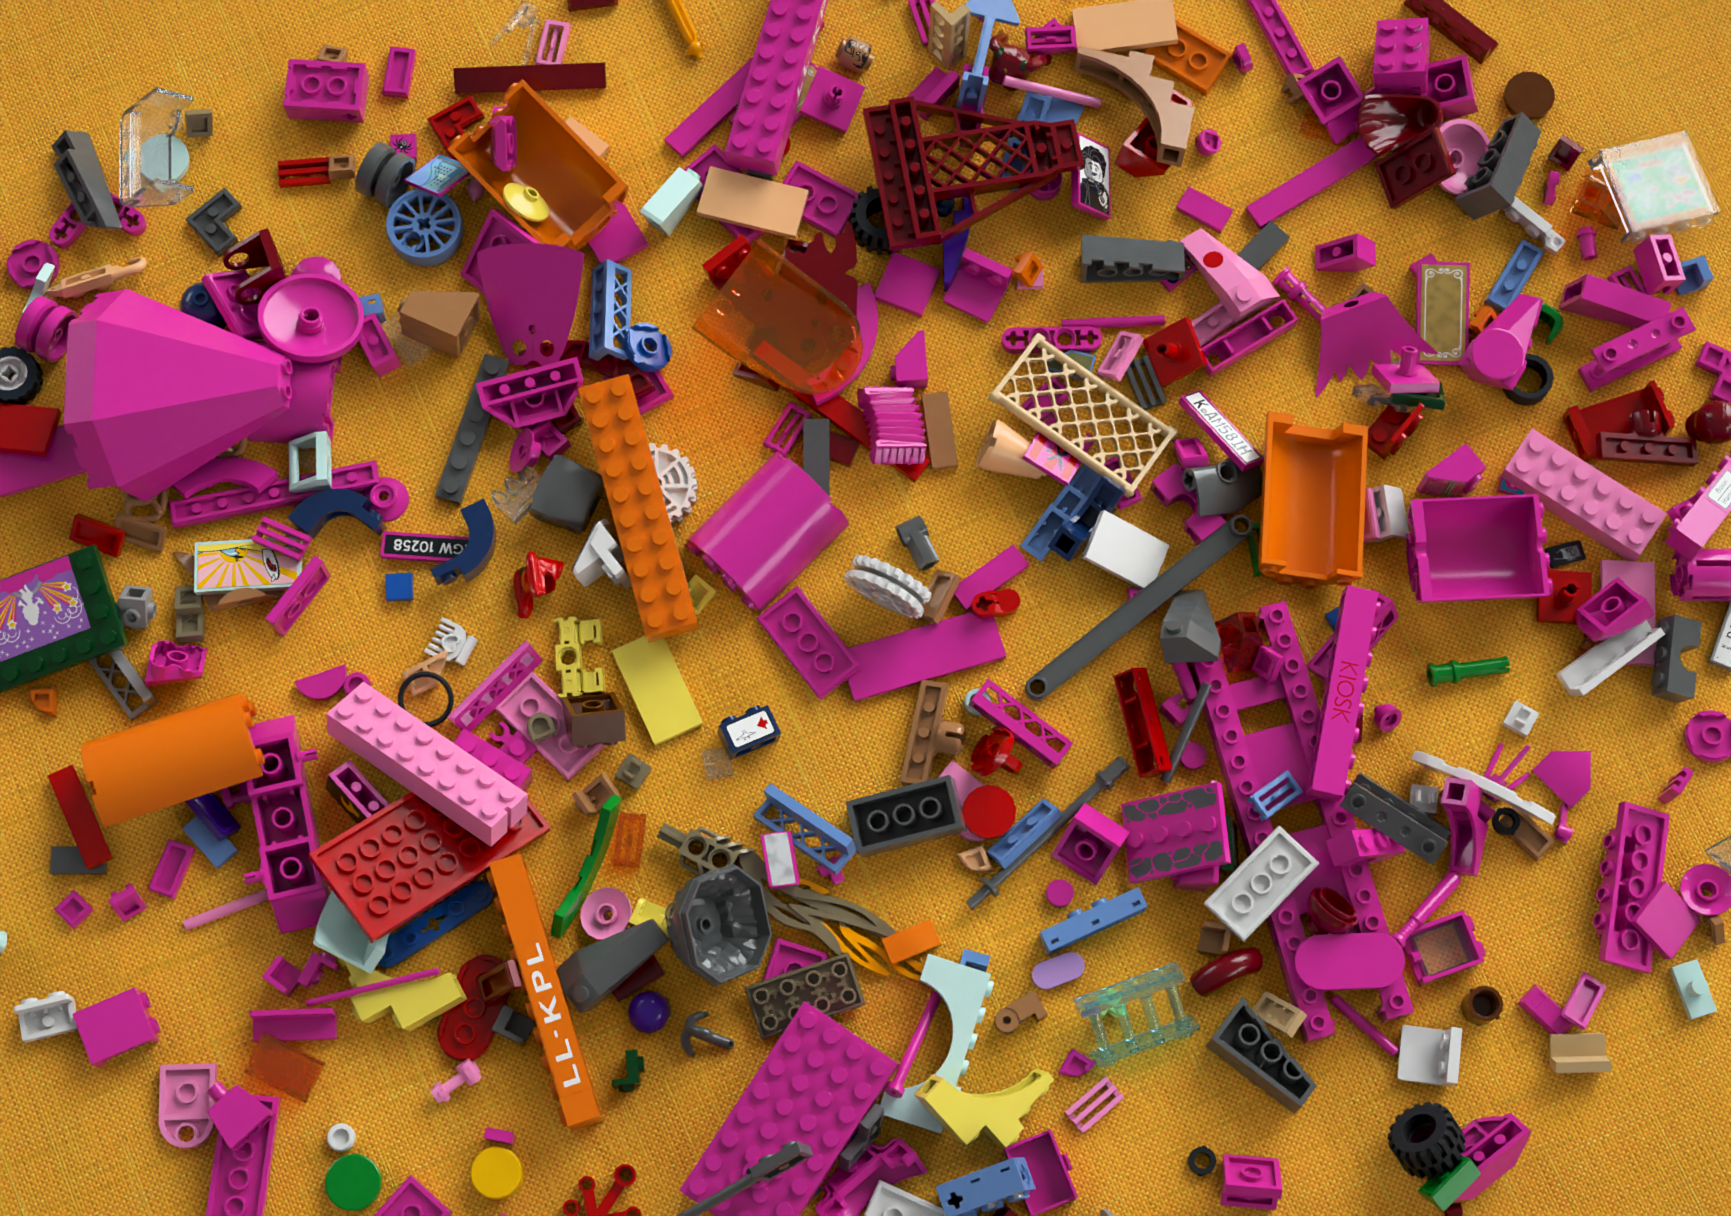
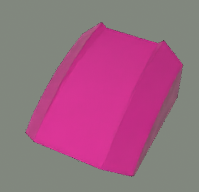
M1619 577L1586 601L1575 612L1577 627L1593 641L1606 640L1628 632L1655 614L1648 601L1642 595L1639 596L1629 588Z

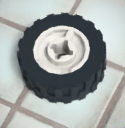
M11 346V348L3 347L0 350V403L25 405L28 401L33 400L35 395L41 390L43 372L40 365L30 353L21 348L18 349ZM12 373H15V375L11 378L12 380H9L8 376Z

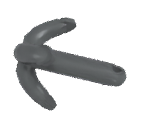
M707 1011L691 1014L686 1019L685 1029L681 1034V1045L684 1051L692 1058L695 1057L690 1043L691 1036L728 1050L733 1049L735 1045L732 1039L716 1034L709 1028L695 1025L697 1021L709 1016Z

